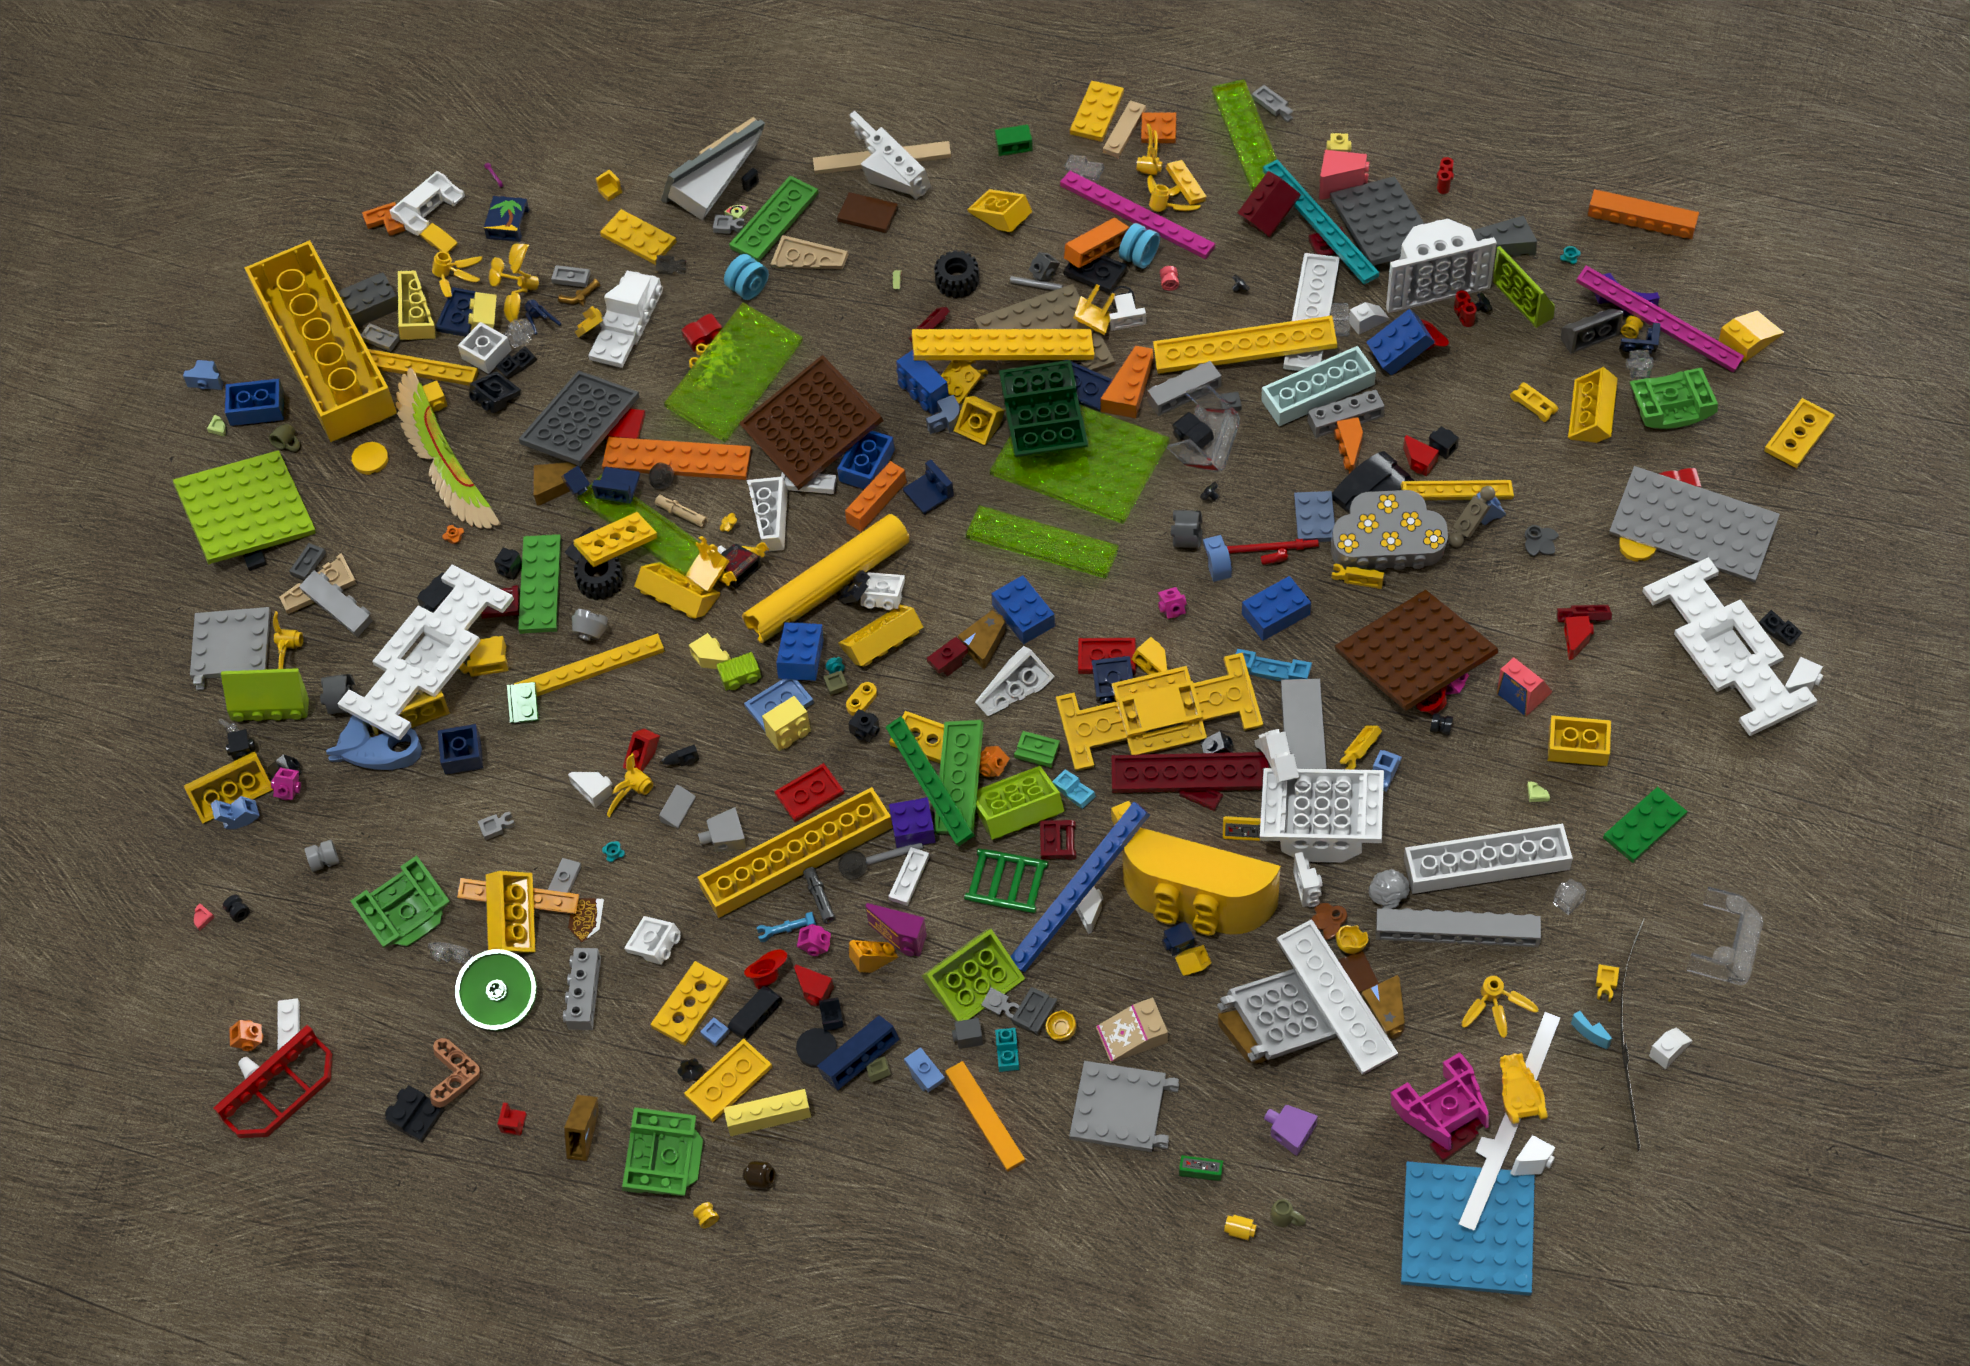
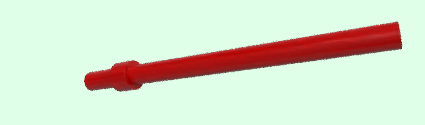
M1295 539V541L1227 546L1229 553L1270 551L1281 548L1304 550V548L1319 547L1318 539Z

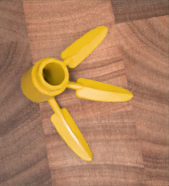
M1147 123L1148 152L1147 156L1138 157L1136 170L1143 174L1158 175V172L1162 171V162H1160V158H1157V131H1153V148L1152 129L1150 124Z
M1151 175L1148 176V189L1151 193L1149 206L1153 211L1161 212L1166 209V206L1173 207L1174 210L1179 211L1197 210L1201 207V205L1167 203L1169 195L1174 196L1181 192L1176 185L1169 189L1165 185H1156L1154 178Z
M440 251L434 256L432 272L435 276L442 277L439 284L445 297H452L449 281L445 279L449 275L450 270L454 272V276L470 282L480 281L478 277L451 266H456L457 268L469 267L480 262L482 256L458 260L455 263H451V257L447 252Z
M275 611L273 617V627L276 632L274 634V643L277 644L279 650L278 669H283L286 648L297 649L302 647L303 633L298 632V630L281 629L278 622V612Z
M633 753L626 760L627 772L624 776L625 781L616 785L612 792L613 794L619 792V794L609 807L607 812L608 818H610L618 803L631 789L639 794L646 795L653 788L651 778L638 768H634L635 760Z
M1489 976L1481 987L1483 998L1481 1000L1476 999L1463 1018L1462 1027H1468L1486 1007L1485 1000L1493 1001L1492 1012L1500 1036L1505 1038L1507 1035L1506 1017L1503 1006H1498L1497 999H1499L1501 994L1508 996L1509 1001L1531 1012L1537 1013L1538 1007L1516 991L1508 993L1503 990L1504 983L1499 977Z

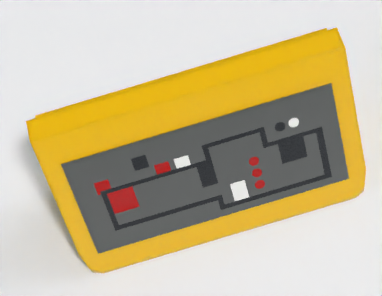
M1223 817V839L1260 841L1261 818Z

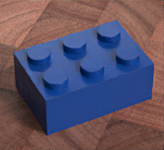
M1408 309L1366 343L1382 368L1390 375H1393L1434 344L1435 341L1419 316Z
M912 350L896 361L898 384L902 389H906L911 398L917 400L925 411L934 415L938 412L937 401L949 396L947 381L925 360H914Z
M280 379L226 384L225 414L230 426L284 420V389Z
M871 431L846 451L837 468L839 481L865 489L888 464L895 450L893 437Z
M1023 575L991 593L992 606L1003 616L1008 626L1023 645L1055 627L1054 613Z
M1290 576L1242 602L1243 617L1262 641L1309 616L1311 611L1310 600Z
M784 623L776 662L778 679L816 681L824 641L822 624Z

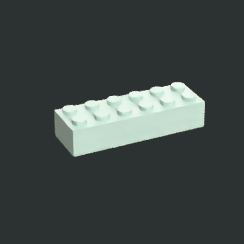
M1356 346L1262 387L1261 401L1278 426H1281L1308 414V411L1315 407L1328 405L1331 402H1336L1375 385L1376 371L1360 348Z

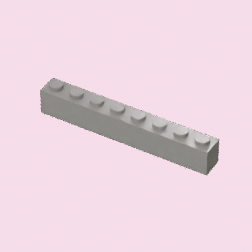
M1385 907L1377 909L1376 940L1539 947L1541 940V916L1533 914L1514 915L1512 913L1503 915L1491 912L1481 914L1471 911L1460 913L1450 910L1439 912L1430 909L1417 911L1409 908L1396 910Z

